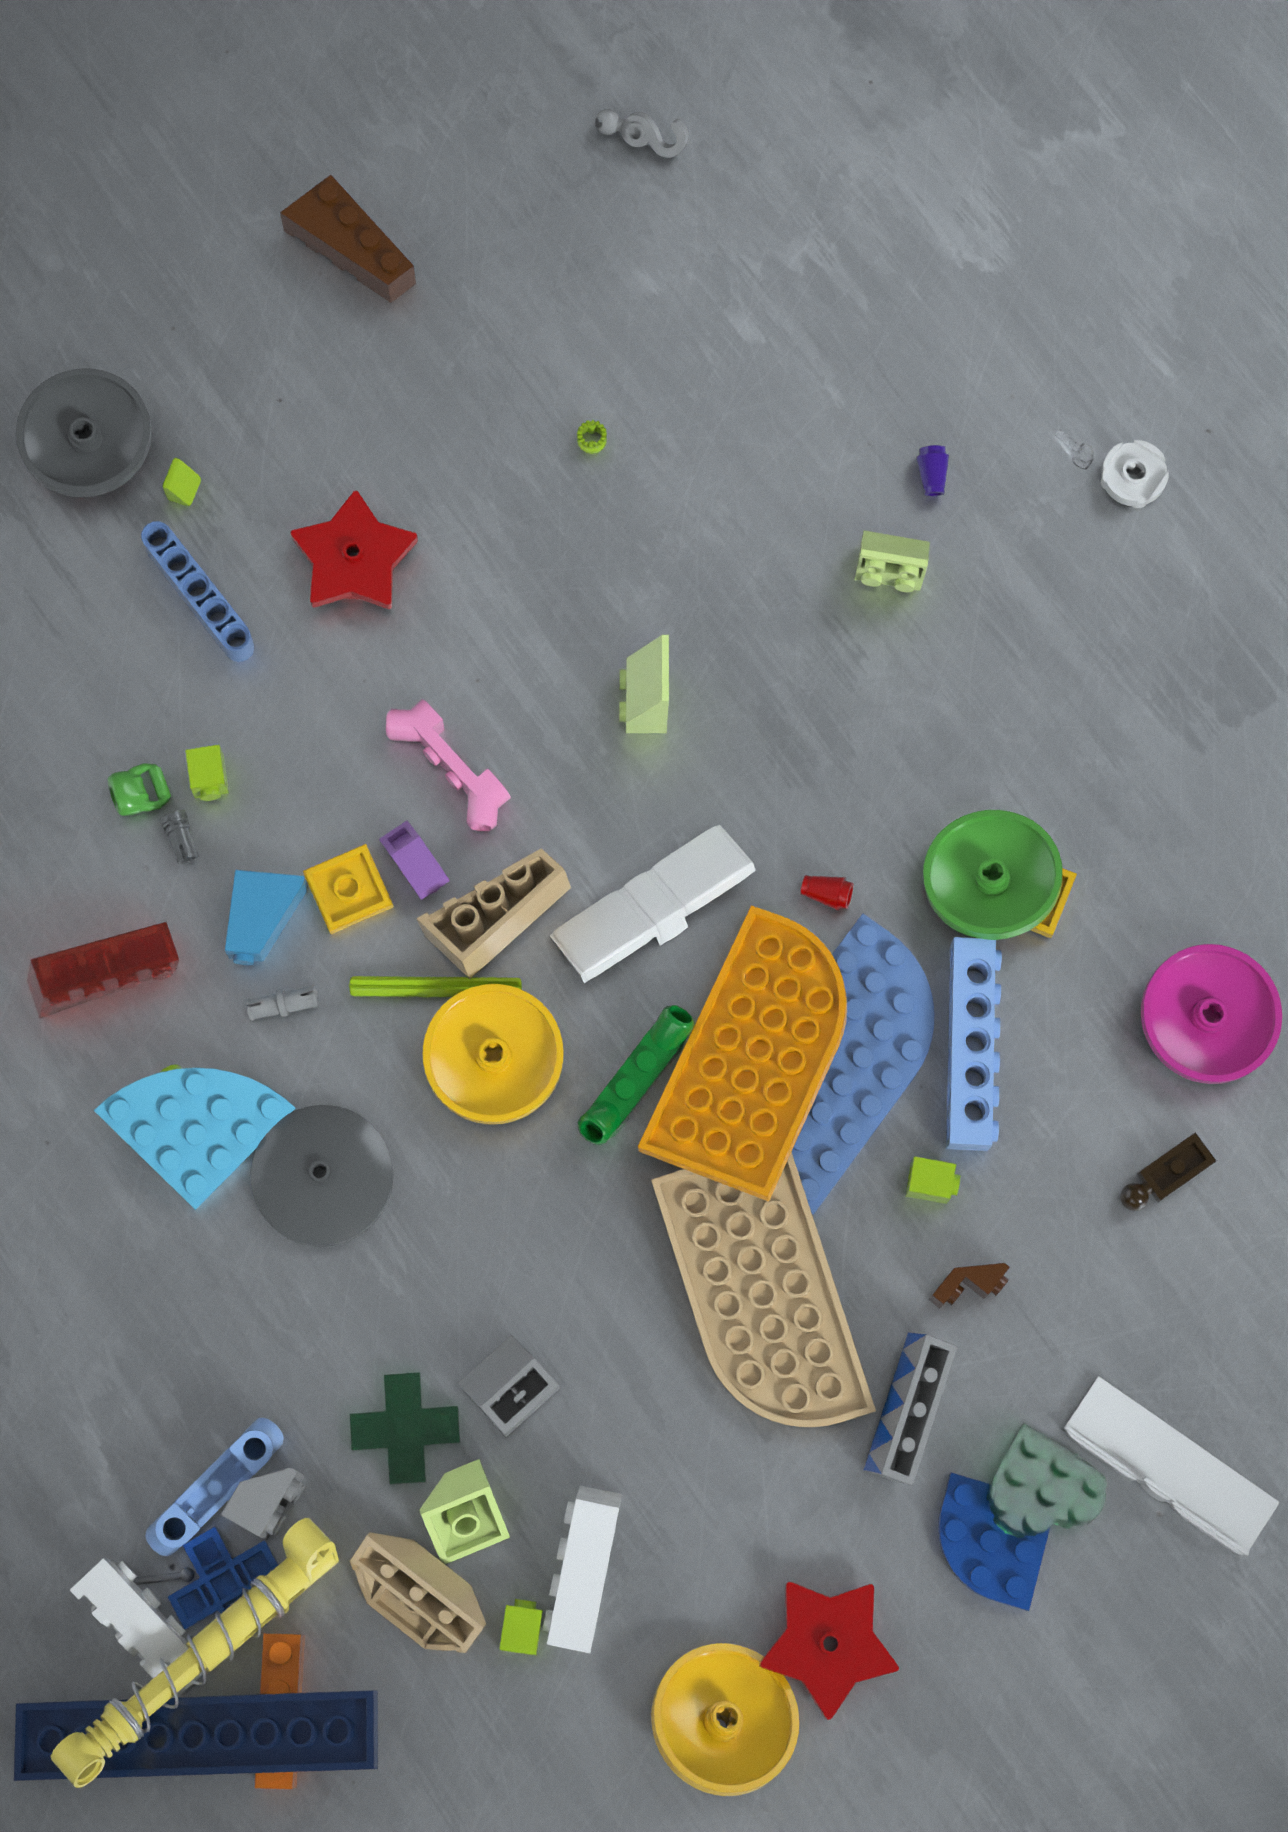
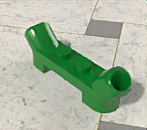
M677 1005L663 1008L653 1026L591 1107L578 1120V1131L586 1141L594 1145H602L618 1134L628 1121L630 1114L668 1064L673 1062L694 1028V1020L685 1009Z

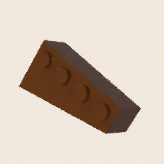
M329 175L280 212L284 232L292 237L296 236L305 242L308 248L316 253L320 252L332 260L336 267L342 271L345 269L357 277V281L390 303L416 284L414 265L332 175Z

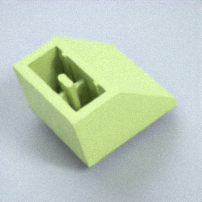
M864 530L854 580H860L863 584L877 587L881 584L894 586L896 590L901 592L920 591L928 566L930 542Z

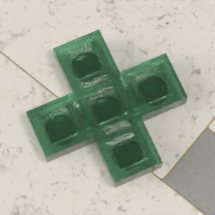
M420 1372L384 1375L386 1411L350 1414L351 1450L388 1449L390 1485L427 1483L425 1446L460 1443L458 1406L422 1408Z

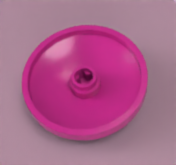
M1203 944L1177 952L1156 969L1143 993L1141 1022L1150 1048L1167 1068L1191 1081L1205 1084H1221L1235 1081L1248 1075L1262 1065L1270 1056L1281 1032L1282 1006L1273 980L1253 958L1231 947Z

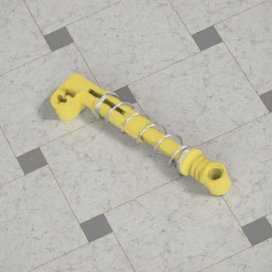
M310 1518L299 1520L285 1534L283 1547L287 1558L266 1576L259 1575L254 1581H251V1589L242 1588L243 1595L224 1612L215 1611L216 1618L195 1636L188 1634V1642L186 1643L188 1650L172 1663L164 1658H160L163 1671L144 1687L137 1682H132L135 1694L129 1700L122 1702L112 1698V1701L105 1705L104 1713L100 1716L102 1721L100 1722L96 1719L93 1722L94 1728L91 1726L85 1728L86 1735L83 1732L72 1733L55 1747L51 1754V1760L74 1787L81 1788L93 1781L105 1765L104 1756L107 1758L112 1757V1749L115 1752L119 1751V1743L122 1745H126L128 1742L135 1743L138 1739H141V1736L144 1737V1733L149 1732L151 1726L149 1716L161 1706L170 1709L177 1708L179 1703L177 1692L189 1682L204 1685L206 1682V1671L211 1672L223 1661H232L235 1650L249 1638H259L262 1627L274 1617L282 1618L289 1611L290 1603L339 1562L335 1544ZM201 1672L203 1673L202 1682L193 1680ZM175 1697V1705L166 1704L170 1698ZM146 1720L147 1729L144 1730L142 1729V1722Z

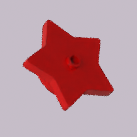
M358 491L352 492L330 521L294 529L290 532L294 543L313 566L310 602L313 608L346 598L361 599L390 610L392 608L393 569L418 542L415 532L378 522ZM352 553H358L356 556H349Z
M793 1582L785 1584L786 1629L762 1658L759 1667L802 1681L826 1720L833 1718L856 1682L899 1670L898 1664L873 1632L874 1585L868 1584L830 1598ZM828 1636L834 1637L837 1641V1647L834 1651H827L824 1648L823 1642Z

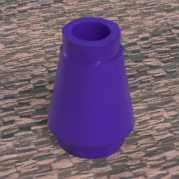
M940 445L921 447L919 449V456L916 459L925 496L944 495L949 454H946V447Z

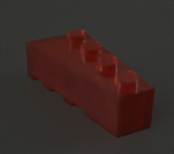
M167 922L30 959L27 982L40 1019L119 990L133 988L139 983L151 979L162 980L173 975V971H176L179 957Z

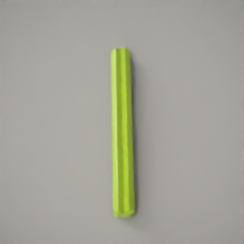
M352 976L349 981V991L352 996L453 997L466 989L485 984H502L522 990V981L520 978L472 977L469 979L468 977Z

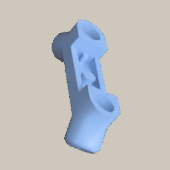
M266 1418L255 1420L147 1528L145 1537L150 1547L159 1555L169 1556L187 1543L232 1497L239 1483L249 1480L283 1444L284 1437L278 1426Z

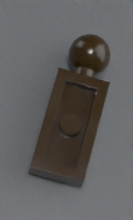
M1195 1132L1139 1171L1137 1175L1143 1183H1130L1126 1185L1121 1191V1202L1126 1209L1131 1211L1142 1210L1147 1205L1149 1195L1151 1194L1157 1202H1160L1214 1164L1216 1159Z

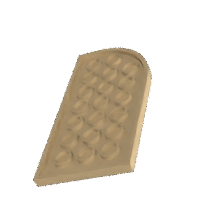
M792 1152L769 1201L685 1169L652 1179L653 1188L707 1357L717 1377L735 1399L764 1418L796 1427L829 1426L875 1412L876 1409Z

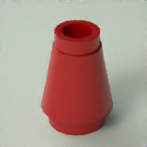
M805 875L801 886V895L807 896L837 911L840 908L848 909L854 883L846 881V877Z

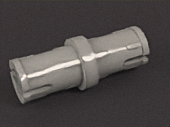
M315 985L286 992L284 989L276 990V994L246 999V1005L249 1006L247 1007L250 1021L279 1014L281 1017L289 1016V1012L319 1007V1000H317L319 998Z

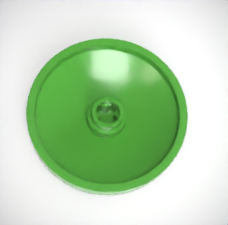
M1004 810L977 811L954 820L935 837L924 861V888L934 912L952 929L974 938L987 940L1007 939L1033 929L1052 911L1061 892L1062 861L1058 848L1051 836L1033 820Z

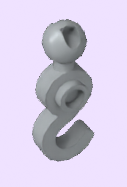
M604 109L595 118V126L600 133L611 135L619 131L623 139L633 147H641L649 142L651 148L662 157L672 158L677 156L687 146L689 140L688 129L680 119H675L670 125L676 136V143L667 144L663 141L653 119L646 113L634 112L626 119H621L615 111Z

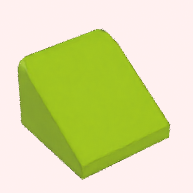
M174 458L162 485L167 500L190 506L200 485L201 478L183 461Z

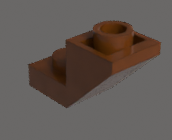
M1006 1263L956 1267L929 1298V1301L939 1309L945 1302L952 1306L965 1290L960 1285L961 1282L983 1299L990 1292L997 1296L1009 1281L1004 1274L1010 1267Z

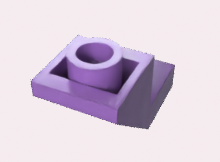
M408 820L379 839L421 900L437 892L440 887L450 881Z

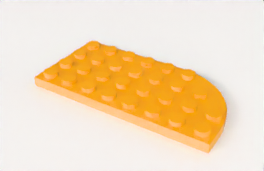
M751 905L639 1142V1152L763 1200H770L838 1050L847 1020V996L839 966L831 952L816 935L793 920Z

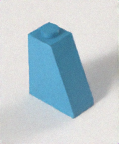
M235 870L225 952L229 959H233V963L249 966L254 965V961L264 962L307 892L308 885L305 876Z

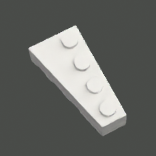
M580 1486L575 1502L568 1501L564 1523L570 1524L568 1539L561 1537L557 1553V1559L563 1561L561 1575L553 1574L549 1594L556 1597L554 1611L546 1610L542 1632L549 1633L547 1645L586 1653L591 1652L622 1494Z
M103 1558L70 1591L78 1600L81 1597H86L92 1603L90 1608L94 1617L107 1628L111 1629L113 1627L117 1631L115 1634L117 1641L134 1657L138 1655L142 1659L140 1665L154 1678L163 1671L160 1658H164L172 1663L188 1650L186 1645L188 1641L182 1636L186 1630L173 1615H170L168 1618L164 1616L158 1609L162 1604L161 1601L149 1588L142 1591L133 1582L137 1575L126 1562L122 1560L118 1564L114 1560ZM201 1672L193 1680L200 1682L203 1679V1673ZM189 1682L177 1692L178 1697H184L197 1684Z

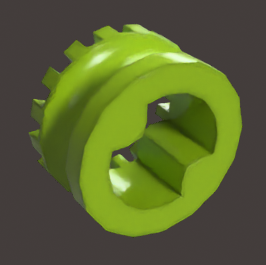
M595 420L583 422L577 431L578 446L581 450L590 454L603 450L607 441L604 425L600 424L599 421L595 422ZM587 432L591 435L597 432L601 438L597 443L593 440L585 442L583 436Z

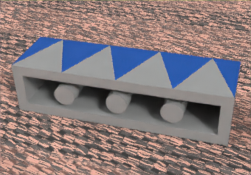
M908 1332L864 1467L865 1471L894 1482L913 1486L957 1346L927 1334Z

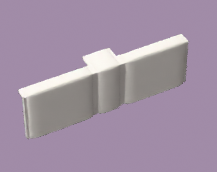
M721 825L714 826L659 861L651 870L631 879L620 890L608 894L571 918L549 936L578 972L582 981L586 983L645 945L654 937H656L658 944L661 946L688 928L686 916L700 909L755 872L754 864Z
M1099 1376L1063 1428L1066 1435L1076 1444L1125 1478L1140 1483L1143 1490L1159 1501L1170 1504L1171 1508L1179 1516L1237 1555L1244 1557L1249 1555L1250 1548L1280 1503Z

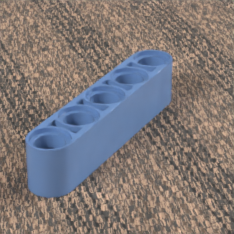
M160 521L148 523L141 533V539L148 556L226 656L235 662L248 660L254 652V642L248 627L169 526ZM158 537L166 538V541L159 546L151 545L152 541ZM177 562L186 563L185 567L179 571L171 570V567ZM197 587L206 589L202 595H190L191 591ZM216 612L225 613V617L220 621L214 622L210 620V617ZM242 637L246 639L239 647L229 645L234 638Z

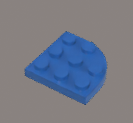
M951 1472L940 1508L938 1536L942 1553L954 1575L968 1589L986 1599L1029 1611L1056 1503Z

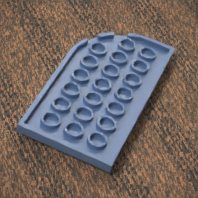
M864 913L832 953L843 977L847 996L845 1030L838 1050L792 1149V1155L812 1216L915 1078L928 1054L933 1037L934 1003L930 985L923 969L911 951L898 938Z

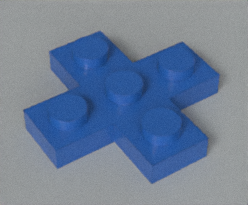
M213 1527L183 1545L200 1578L169 1595L168 1599L183 1628L187 1630L214 1614L215 1611L224 1612L243 1595L242 1588L251 1589V1581H254L259 1575L266 1576L279 1564L266 1540L233 1558L217 1527Z

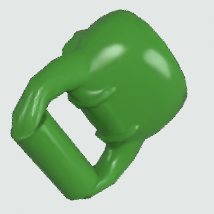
M143 763L132 767L128 771L115 772L107 779L113 804L121 816L135 815L142 811L159 810L169 802L171 797L163 771L156 764ZM149 772L158 801H149V794L146 792L143 778H141L142 773Z

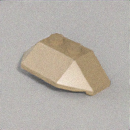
M370 1532L349 1561L352 1569L356 1571L357 1580L366 1603L424 1649L456 1650L460 1653H466L486 1626L472 1586L415 1540Z

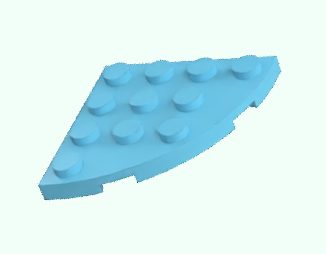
M183 1068L159 1072L139 1079L106 1098L93 1111L196 1210L258 1147L260 1141L269 1130L296 1108L280 1094L251 1078L218 1069Z

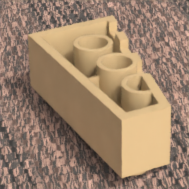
M542 848L502 870L503 874L491 881L486 882L484 880L474 886L475 890L459 899L454 897L443 903L444 907L430 915L427 912L416 918L424 936L469 979L571 889L565 869Z

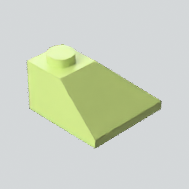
M480 1459L446 1472L419 1509L439 1559L444 1564L510 1538Z

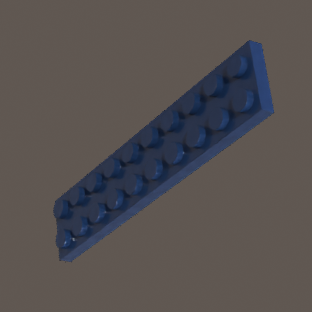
M378 1691L178 1697L179 1703L177 1708L170 1709L161 1706L149 1716L151 1726L149 1732L144 1733V1737L141 1736V1739H138L135 1743L128 1742L126 1745L119 1743V1751L115 1752L112 1749V1757L107 1758L104 1756L105 1765L96 1778L378 1769ZM170 1698L166 1702V1704L171 1706L176 1703L175 1698ZM124 1699V1700H119V1701L126 1702V1701L129 1700V1699ZM112 1700L16 1703L14 1781L67 1779L51 1760L53 1750L64 1738L72 1733L83 1732L86 1735L85 1728L88 1726L94 1728L93 1722L96 1719L100 1722L102 1721L100 1716L104 1713L105 1705ZM146 1720L142 1722V1729L144 1730L147 1729Z

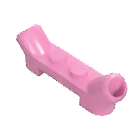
M422 699L410 710L391 709L386 716V736L392 741L420 742L425 747L422 751L426 758L434 766L440 764L446 770L445 777L453 788L457 791L462 788L468 795L467 825L475 831H491L497 825L498 808L511 799L502 783L489 769H486L478 777L439 736L445 730L443 719L425 700Z

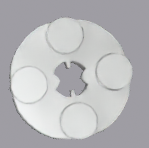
M1134 440L1133 443L1123 444L1122 442L1117 444L1108 452L1103 462L1100 479L1101 486L1117 502L1132 506L1133 508H1143L1162 494L1168 482L1169 470L1167 471L1165 464L1166 459L1156 446L1146 441ZM1135 467H1138L1142 470L1139 475H1143V478H1130L1126 469L1134 470Z

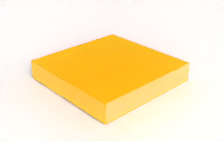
M366 844L303 870V874L330 935L394 907Z

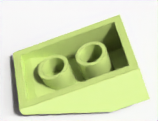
M669 635L659 636L627 657L626 669H620L619 690H626V702L619 701V722H626V733H667Z

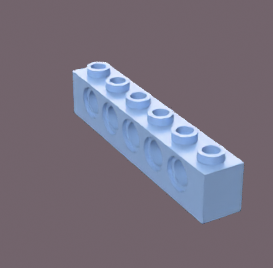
M954 937L950 945L946 1149L988 1151L992 1146V1142L998 1141L999 1122L993 1120V1107H998L999 1086H993L994 1073H998L1000 1067V1053L994 1052V1038L999 1039L1000 1018H995V1004H1000L1001 984H995V971H1000L1002 953L1001 950H996V940ZM971 969L979 970L984 976V981L981 983L972 982L967 976V971ZM969 1003L979 1004L984 1011V1015L981 1017L971 1016L967 1011L966 1005ZM976 1037L980 1039L983 1044V1050H970L966 1045V1038ZM968 1071L978 1072L982 1077V1084L979 1086L969 1084L966 1081L965 1073ZM968 1105L977 1106L981 1110L982 1118L976 1121L969 1119L965 1115L964 1108Z

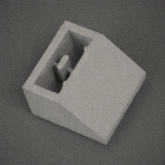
M512 1335L458 1383L505 1437L510 1435L559 1390V1384Z
M287 1468L241 1481L221 1515L260 1538L268 1540L270 1535L276 1537L287 1518L282 1515L289 1502L293 1504L297 1502L305 1488V1484L301 1482L304 1475L293 1468Z

